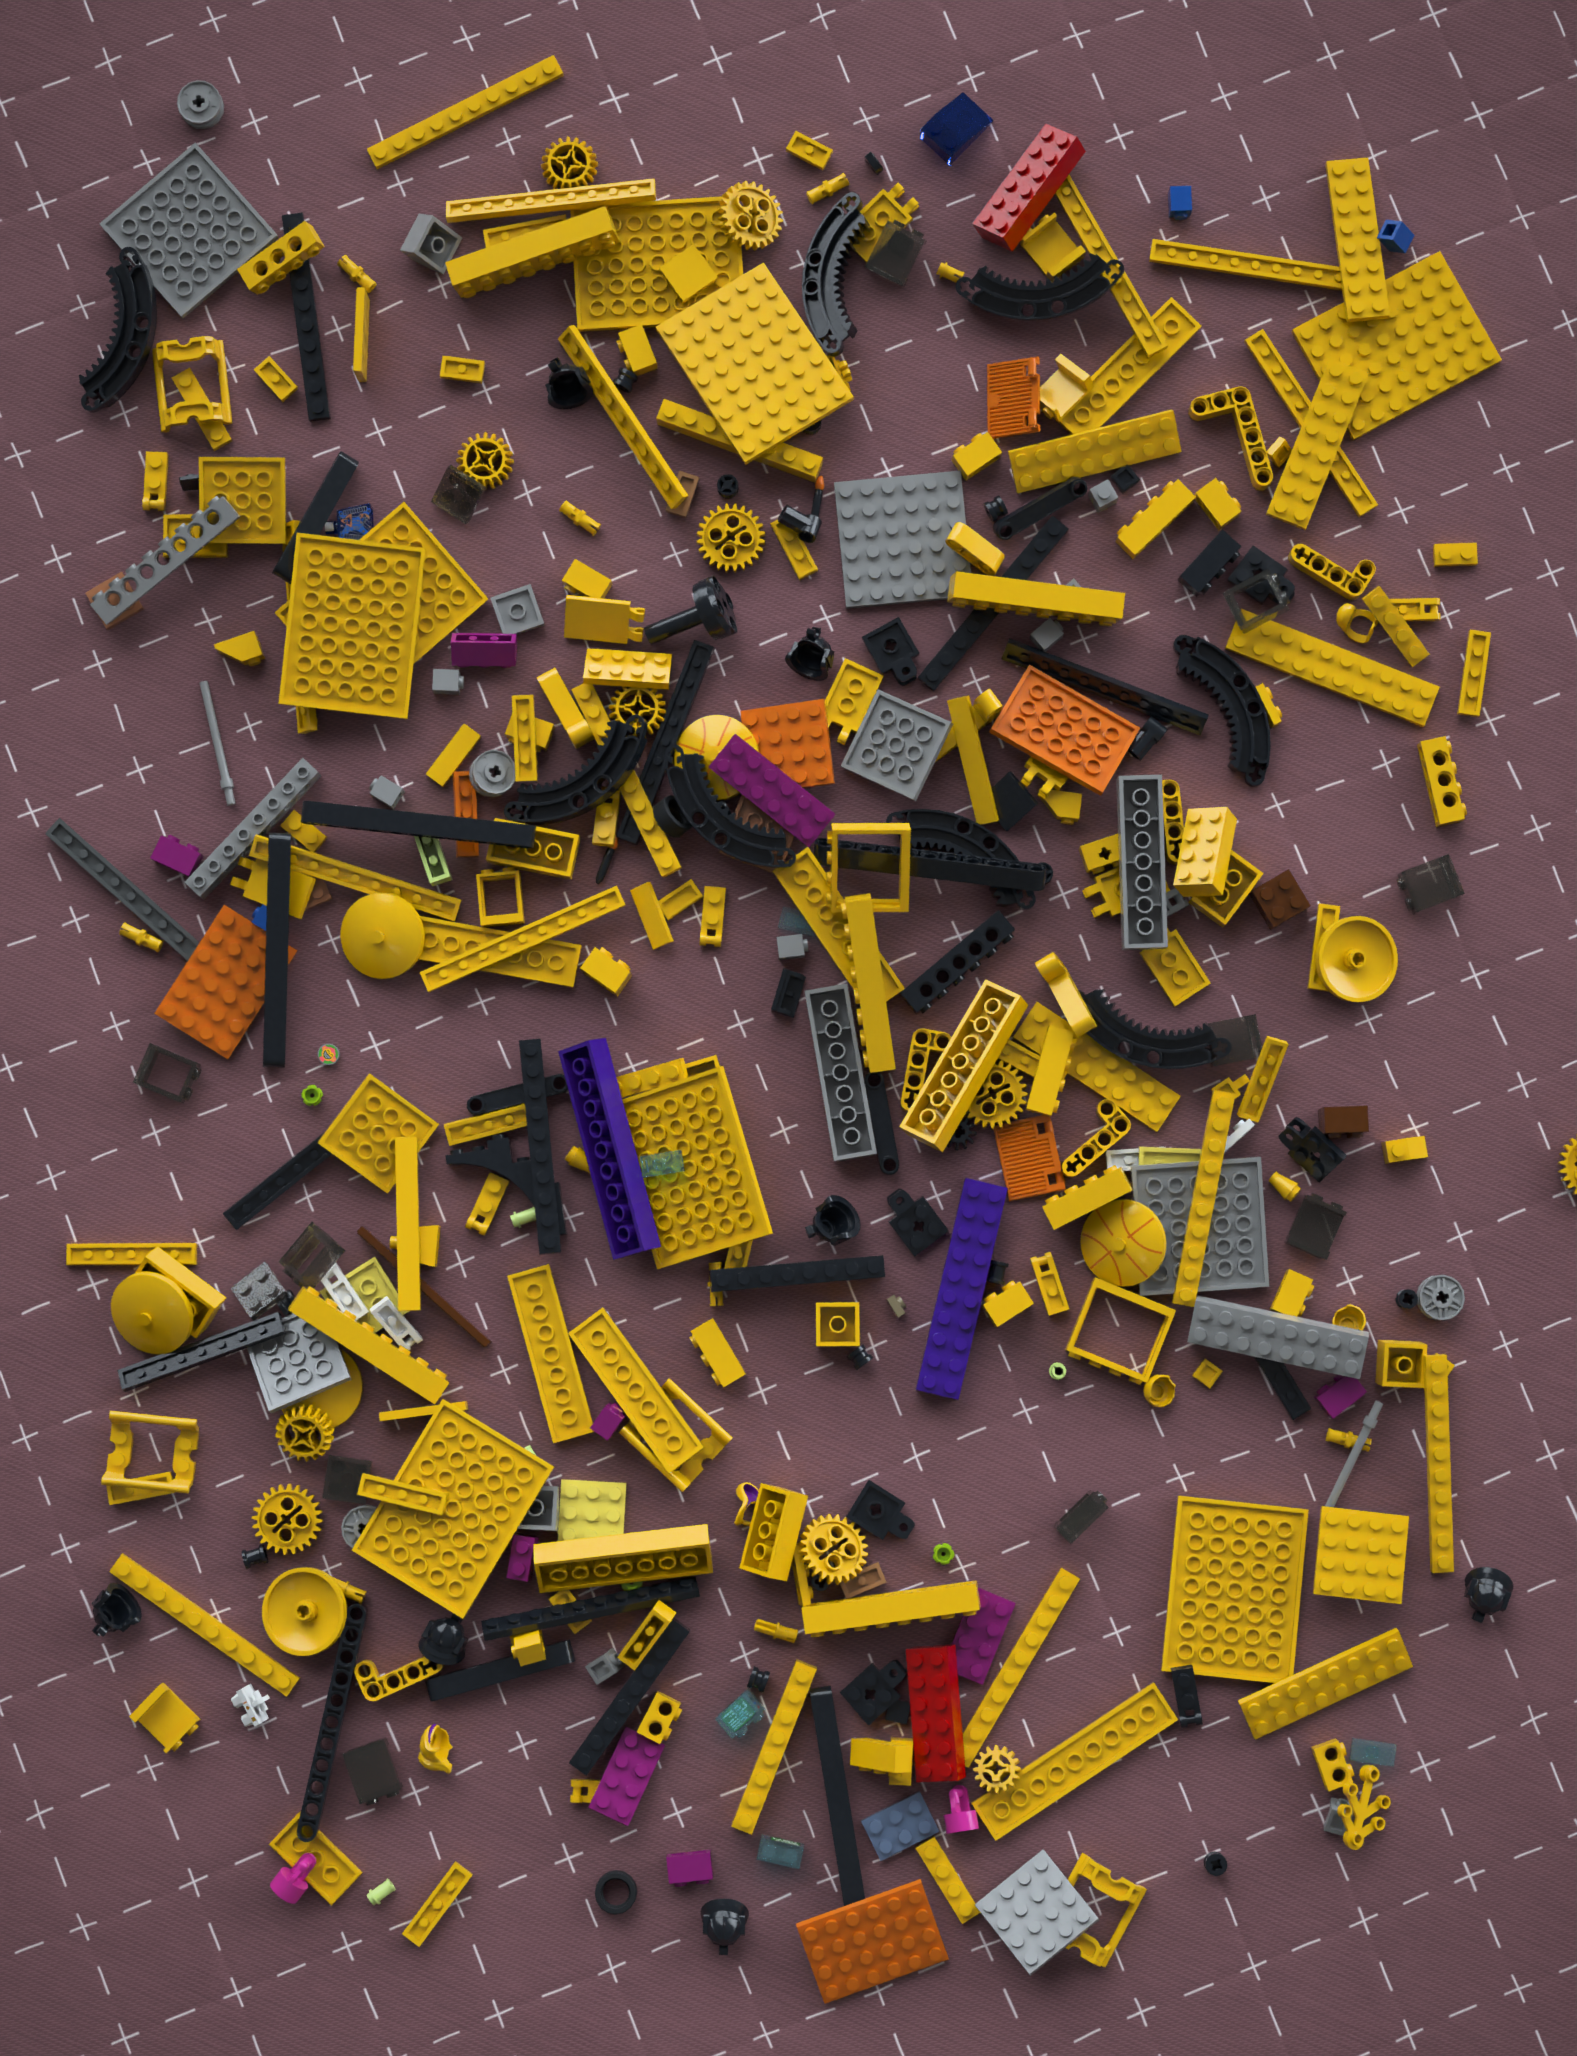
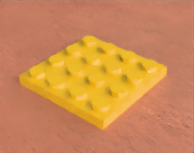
M199 457V510L201 509L204 512L209 507L207 504L216 496L219 498L224 496L241 516L209 543L286 544L285 458ZM216 512L209 514V523L212 525L218 523L219 515ZM200 527V537H201L202 534H203V530H202V528Z
M369 1073L317 1143L388 1194L396 1183L395 1137H417L419 1152L439 1124Z
M1321 1506L1313 1594L1401 1604L1409 1516Z

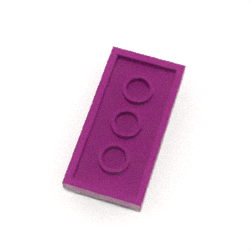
M978 1587L980 1610H977L975 1615L962 1616L951 1645L955 1644L958 1675L983 1685L1016 1603Z
M625 1727L588 1808L628 1827L665 1745L662 1743L658 1744Z

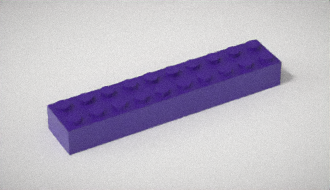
M606 1038L588 1040L558 1051L613 1260L661 1247Z
M968 1178L964 1179L915 1390L959 1400L1008 1189L1006 1187Z

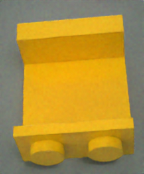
M1055 212L1050 216L1047 214L1038 222L1039 225L1034 229L1030 227L1020 243L1051 282H1054L1056 276L1059 278L1085 258L1086 250L1081 245L1077 247L1056 222L1057 215Z
M1062 354L1055 359L1059 369L1040 387V408L1049 419L1053 417L1058 422L1095 387L1090 375Z
M164 1682L129 1716L134 1722L139 1721L165 1747L163 1750L165 1753H168L171 1749L175 1752L184 1743L181 1739L186 1734L190 1736L199 1727L196 1723L200 1720Z

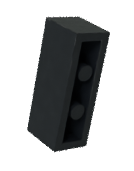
M1222 529L1179 576L1178 581L1196 597L1200 593L1204 595L1212 586L1210 582L1215 577L1219 579L1226 571L1224 567L1227 563L1233 564L1241 555L1238 552L1241 545Z

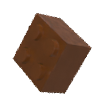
M1289 869L1249 893L1270 930L1311 906Z
M1368 1106L1323 1107L1318 1110L1319 1130L1329 1139L1341 1138V1135H1347V1139L1363 1137L1364 1133L1369 1132Z

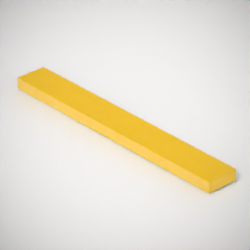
M395 1137L398 1311H421L418 1138Z

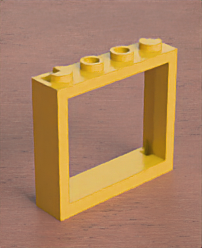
M831 823V831H827V844H831V851H827V864H831V870L826 873V883L830 885V892H826V905H830L831 912H842L841 903H845V899H837L838 834H900L899 899L871 900L873 912H909L911 841L909 823Z
M1095 1277L1065 1350L1069 1351L1068 1356L1077 1360H1081V1357L1088 1359L1089 1365L1099 1369L1102 1365L1110 1368L1109 1373L1119 1377H1121V1374L1130 1376L1129 1381L1138 1385H1141L1142 1382L1147 1383L1176 1310ZM1097 1289L1165 1316L1142 1374L1074 1347Z

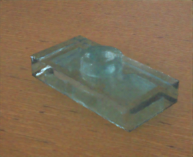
M783 907L778 928L817 938L799 910Z
M681 1150L640 1156L643 1178L685 1171Z
M1352 1738L1349 1760L1394 1767L1397 1745Z

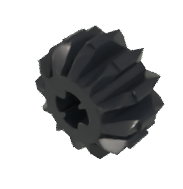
M966 1117L964 1122H960L958 1126L962 1128L961 1131L964 1130V1134L960 1135V1138H956V1134H954L947 1144L948 1148L951 1147L952 1143H955V1151H958L959 1143L962 1144L963 1149H967L965 1140L970 1144L974 1143L973 1139L968 1137L969 1135H977V1132L969 1131V1129L975 1127L974 1123L967 1126L970 1118Z

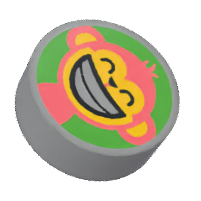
M324 1044L318 1050V1059L325 1065H334L340 1058V1051L333 1044Z

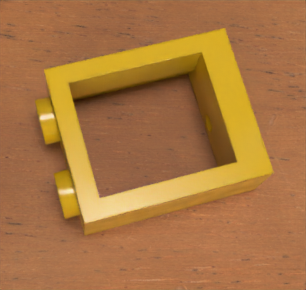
M514 867L503 868L502 872H494L493 869L481 870V874H476L480 925L485 928L525 924L520 871L515 870ZM515 879L518 913L487 916L484 882Z

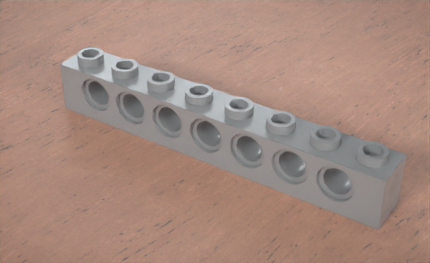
M218 496L214 497L207 503L209 507L204 512L200 509L191 516L193 521L188 525H185V523L181 524L174 530L176 534L171 539L168 536L158 543L160 548L155 552H152V550L148 551L141 557L143 561L138 566L135 563L125 570L126 575L122 579H119V577L115 578L108 584L110 588L103 593L101 590L92 597L93 602L90 606L106 625L113 622L241 517L224 496L221 498ZM212 512H216L219 515V521L215 525L210 524L208 521V516ZM197 525L203 530V534L199 538L193 537L191 532L192 528ZM179 539L184 540L186 543V548L182 552L175 548V543ZM161 553L169 555L170 560L168 564L162 565L159 562V555ZM146 566L151 567L153 570V575L149 579L142 575V570ZM128 580L135 581L137 586L135 591L129 592L126 589V582ZM113 593L118 594L120 597V602L116 606L112 605L109 601V597Z
M302 758L184 883L204 900L238 865L240 856L245 857L250 852L255 835L264 837L321 777L320 773Z

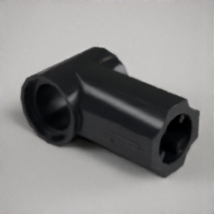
M788 505L783 508L778 517V522L797 532L800 540L806 543L815 542L822 524L820 518L811 514L804 515Z
M1151 716L1140 729V733L1133 740L1127 751L1134 758L1141 761L1152 746L1159 742L1168 729Z

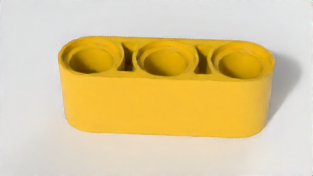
M961 522L955 523L945 540L951 549L989 576L996 574L1005 558V555L999 549Z

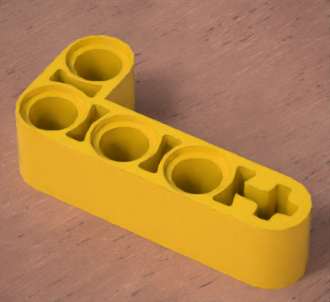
M1304 544L1295 545L1288 555V560L1292 566L1348 600H1356L1360 597L1376 571L1375 564L1372 561L1362 560L1353 572L1350 573ZM1298 552L1302 553L1300 559L1296 558ZM1308 557H1310L1311 559L1306 565L1305 562L1307 561ZM1312 563H1320L1322 566V570H1314L1312 567ZM1360 567H1366L1369 570V575H1362ZM1330 574H1338L1340 581H1332ZM1356 585L1358 593L1350 592L1348 586Z
M554 667L536 677L574 747L578 749L594 740L595 738L590 727L581 715L556 668Z
M1162 780L1165 857L1170 864L1177 865L1178 859L1175 858V855H1171V853L1174 851L1175 843H1178L1176 845L1177 853L1180 852L1184 832L1180 788L1174 780ZM1171 786L1174 789V794L1171 796L1166 795L1163 788ZM1166 808H1175L1177 815L1174 817L1168 816ZM1176 828L1179 831V836L1177 838L1170 837L1168 829Z
M1052 952L1035 962L1037 969L1049 984L1076 1036L1080 1037L1097 1027L1073 979L1059 957Z
M924 1028L917 1029L913 1033L900 1101L904 1111L908 1112L910 1109L907 1107L908 1104L904 1103V1100H908L910 1092H905L906 1089L920 1092L924 1084L929 1051L943 1053L945 1048H940L937 1045V1039L944 1037L949 1042L951 1036L948 1033ZM917 1034H925L928 1041L925 1044H918L915 1040ZM916 1054L921 1055L924 1059V1063L920 1066L912 1063V1057ZM912 1075L920 1079V1084L916 1087H912L908 1083V1078ZM914 1093L913 1101H915L918 1094Z
M1104 1099L1098 1103L1096 1114L1105 1126L1062 1162V1172L1066 1177L1070 1178L1078 1175L1130 1130V1120L1114 1101ZM1102 1104H1109L1111 1106L1112 1112L1110 1115H1104L1101 1112ZM1117 1120L1125 1122L1126 1129L1123 1132L1116 1130L1115 1122ZM1100 1134H1106L1109 1137L1108 1145L1104 1146L1099 1143L1098 1137ZM1084 1148H1090L1093 1151L1091 1159H1085L1082 1156ZM1077 1155L1079 1161L1084 1163V1166L1079 1163L1074 1167L1075 1173L1073 1171L1067 1172L1068 1165L1066 1163H1074L1077 1160L1074 1156Z
M423 1656L380 1676L374 1662L363 1660L356 1665L354 1673L364 1697L369 1701H377L438 1673L444 1665L437 1664V1668L435 1666L428 1667L426 1669L427 1674H425L424 1665L431 1661ZM361 1665L370 1667L371 1673L369 1676L361 1674ZM412 1666L417 1667L420 1672L419 1677H411L409 1675V1668ZM390 1676L399 1678L400 1683L398 1687H392L389 1684ZM370 1685L378 1686L380 1690L378 1696H372L369 1693Z

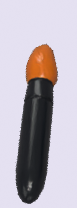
M819 476L815 482V493L811 509V515H815L818 518L824 489L823 476Z
M616 836L614 847L607 848L597 872V884L603 881L614 852L618 847L619 838Z

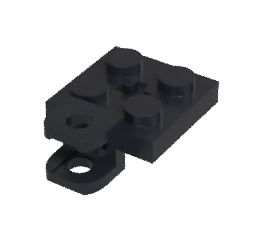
M1255 546L1251 547L1228 578V582L1262 605L1269 597L1276 604L1285 607L1295 595V586L1284 577L1288 569ZM1258 570L1262 571L1261 575L1263 576V578L1261 579L1258 577L1255 580L1253 578V572Z
M899 617L862 636L866 648L882 675L891 671L901 686H905L917 679V669L912 659L919 656V651ZM886 642L896 643L893 651L885 649L887 646Z
M1295 1117L1278 1136L1280 1141L1290 1150L1288 1154L1319 1183L1347 1156L1316 1126L1311 1128L1298 1117ZM1294 1125H1297L1300 1128V1131L1296 1130L1294 1128ZM1286 1134H1289L1290 1136H1292L1293 1139H1292V1140H1291V1139H1288L1287 1136H1286ZM1318 1152L1320 1154L1319 1158L1314 1153Z
M898 1188L887 1197L889 1206L896 1214L888 1222L914 1257L949 1231L924 1196L913 1201L906 1191ZM902 1197V1202L897 1204V1198ZM915 1221L919 1223L923 1221L924 1225L921 1232L913 1230Z
M868 1480L846 1516L882 1540L888 1531L899 1538L907 1539L915 1526L911 1518L901 1513L905 1502ZM881 1505L880 1510L882 1513L873 1516L870 1506ZM900 1524H907L908 1529L901 1531Z
M892 1660L881 1670L874 1663H871L840 1694L869 1726L902 1696L895 1687L906 1677L907 1670L898 1660ZM892 1669H895L898 1675H893ZM866 1689L870 1691L874 1689L876 1691L874 1694L876 1698L874 1700L866 1698Z

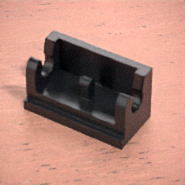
M783 968L771 1007L772 1012L794 1018L806 976Z

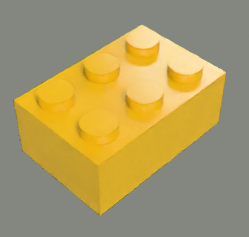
M1231 850L1223 896L1192 897L1188 903L1223 928L1264 873Z

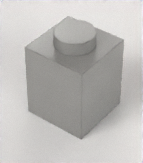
M1108 479L1089 489L1088 497L1097 513L1116 504L1119 498Z
M1049 618L1032 632L1029 638L1039 650L1046 652L1063 638L1064 633L1062 631L1064 629L1057 620L1053 622Z
M433 669L432 690L434 694L460 695V689H464V676H461L459 670Z
M382 775L379 779L375 778L369 788L372 797L393 810L405 792L403 788Z
M802 934L777 937L779 960L804 958V952H808L807 939H803Z

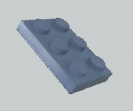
M920 1791L861 1820L880 1861L940 1832Z

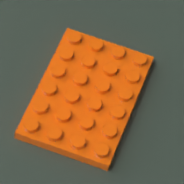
M1029 665L989 733L1101 796L1140 727Z
M223 905L154 1014L226 1059H229L264 1004L266 931L231 908ZM289 945L288 965L297 952L296 949Z
M921 1879L796 1923L824 2004L949 1960Z

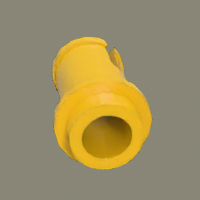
M941 262L936 273L940 276L939 278L944 277L956 283L963 277L964 272L947 265V262L945 264Z

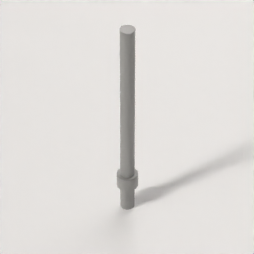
M202 681L199 684L220 771L221 790H224L227 806L236 804L232 790L234 784L229 776L208 681Z
M1375 1400L1369 1415L1365 1416L1362 1422L1364 1424L1325 1507L1335 1506L1371 1429L1375 1428L1378 1422L1377 1417L1383 1403Z

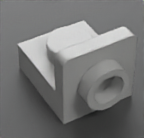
M611 1648L605 1654L585 1666L596 1685L624 1667L623 1662L617 1658L619 1654L616 1653L614 1648Z
M1332 1797L1330 1809L1324 1823V1831L1343 1836L1346 1828L1342 1818L1337 1813V1809L1340 1804L1350 1805V1803L1345 1799Z

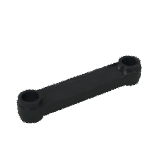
M1080 477L1069 478L1057 487L1002 519L997 520L993 525L994 534L1002 540L1010 539L1012 536L1079 497H1083L1088 489L1086 482ZM1080 483L1079 488L1074 491L1075 485ZM1004 526H1007V529L1003 533H1000L1001 529Z
M869 1072L865 1077V1088L879 1165L884 1174L893 1175L899 1169V1159L884 1078L880 1072ZM876 1075L880 1078V1084L878 1086H871L868 1083V1078ZM891 1159L895 1162L896 1168L893 1171L884 1169L883 1164L886 1160Z
M556 1074L544 1077L546 1098L563 1094L568 1090L567 1083L560 1090L554 1086L555 1081L558 1078L565 1079V1075ZM523 1083L475 1095L467 1101V1109L473 1115H481L525 1103ZM475 1100L482 1102V1108L479 1111L471 1109V1104Z

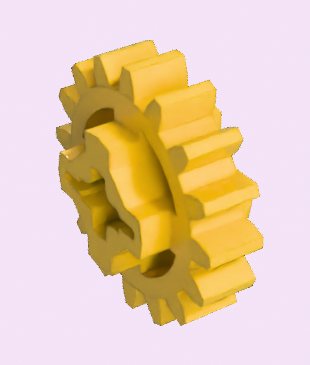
M995 1745L993 1751L986 1747L987 1753L980 1752L981 1760L975 1759L974 1761L978 1764V1767L973 1768V1771L979 1773L975 1780H982L979 1786L982 1789L987 1786L988 1793H991L993 1789H995L997 1795L1000 1794V1789L1007 1793L1009 1785L1013 1788L1015 1787L1014 1779L1020 1780V1777L1016 1775V1772L1022 1771L1020 1767L1016 1766L1020 1761L1018 1758L1012 1759L1015 1753L1011 1751L1007 1754L1008 1748L1005 1746L1000 1750L999 1746ZM1002 1756L1007 1758L1011 1765L1004 1764ZM992 1757V1760L988 1764H985L986 1761ZM997 1765H999L1002 1770L995 1774L993 1769H996ZM984 1775L991 1776L993 1783L988 1782ZM1007 1775H1010L1009 1778L1003 1782V1779Z

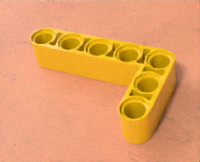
M1240 386L1195 398L1188 410L1192 420L1202 421L1232 413L1251 483L1256 490H1266L1272 482L1273 473L1249 390ZM1242 395L1245 401L1237 402L1234 396ZM1221 400L1224 403V407L1219 408L1215 406L1214 401ZM1194 406H1202L1204 412L1197 413L1194 410ZM1248 415L1250 422H1243L1240 416ZM1253 435L1256 438V442H1248L1246 436ZM1259 455L1262 462H1254L1251 456ZM1264 475L1267 478V482H1259L1257 476Z
M991 689L980 694L974 700L972 706L978 731L997 718L1003 708V705ZM953 726L935 762L958 746Z

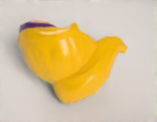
M434 1723L429 1725L421 1736L418 1759L426 1769L444 1771L450 1774L452 1764L449 1763L447 1757L449 1750L453 1746L449 1742L447 1731Z

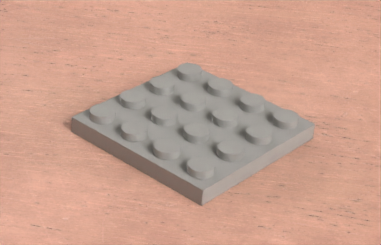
M878 689L841 767L916 801L953 723Z
M294 1313L282 1318L286 1334L247 1348L268 1411L271 1414L352 1380L339 1343Z
M1044 1849L975 1904L976 1908L1030 1976L1099 1921L1096 1914Z

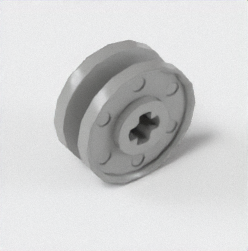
M196 80L190 82L181 89L178 95L177 106L179 113L188 125L196 129L211 128L223 116L224 103L218 90L206 81Z
M485 751L470 766L469 779L471 785L483 796H501L515 782L514 761L502 751ZM491 770L495 771L494 774H496V776L494 778L491 776Z
M1447 1275L1428 1277L1422 1281L1416 1293L1418 1296L1417 1306L1421 1313L1434 1320L1453 1318L1461 1311L1465 1301L1464 1290L1460 1283ZM1439 1294L1444 1295V1299H1441L1442 1302L1436 1300V1296H1439Z
M359 1505L350 1510L344 1517L341 1526L342 1536L346 1544L351 1548L354 1547L362 1533L360 1531L362 1527L360 1524H367L377 1507Z

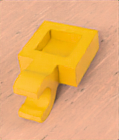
M1246 1074L1234 1082L1228 1077L1213 1087L1211 1091L1218 1090L1233 1093L1236 1099L1241 1095L1238 1089L1250 1080Z

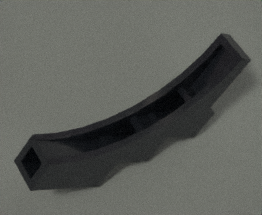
M504 1134L494 1135L492 1140H487L488 1149H485L484 1146L471 1148L472 1152L463 1153V1149L450 1151L451 1155H445L447 1165L467 1164L481 1166L502 1174L515 1183L534 1205L530 1158H517V1162L514 1163L510 1138H505ZM556 1182L555 1193L559 1234L566 1235L567 1228L560 1183Z

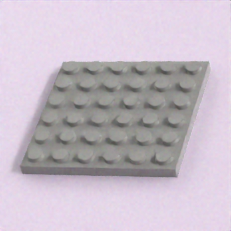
M196 142L100 223V226L121 250L125 247H132L137 250L144 264L149 269L154 287L182 319L238 273L237 269L279 238ZM127 253V254H126L127 257H128V258L135 264V266H136L137 264H136V263L133 261V259H132V256H134V255H132L131 253Z
M961 471L834 482L846 609L948 599L950 577L956 571L971 573L970 562L956 553L945 542L956 522L966 524Z
M1261 1157L1223 1159L1197 1292L1269 1287ZM1199 1161L1131 1166L1133 1201L1145 1205L1154 1212L1160 1220L1166 1235L1164 1260L1153 1276L1138 1284L1140 1296L1174 1293Z

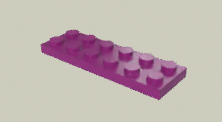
M737 734L732 736L709 765L712 771L807 847L812 845L835 816L834 812Z

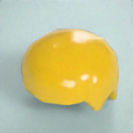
M1347 1305L1336 1311L1332 1324L1363 1331L1366 1325L1365 1313L1357 1306Z
M1156 1374L1150 1377L1148 1382L1144 1384L1143 1393L1145 1399L1153 1407H1165L1172 1402L1175 1396L1176 1385L1171 1381L1170 1376Z

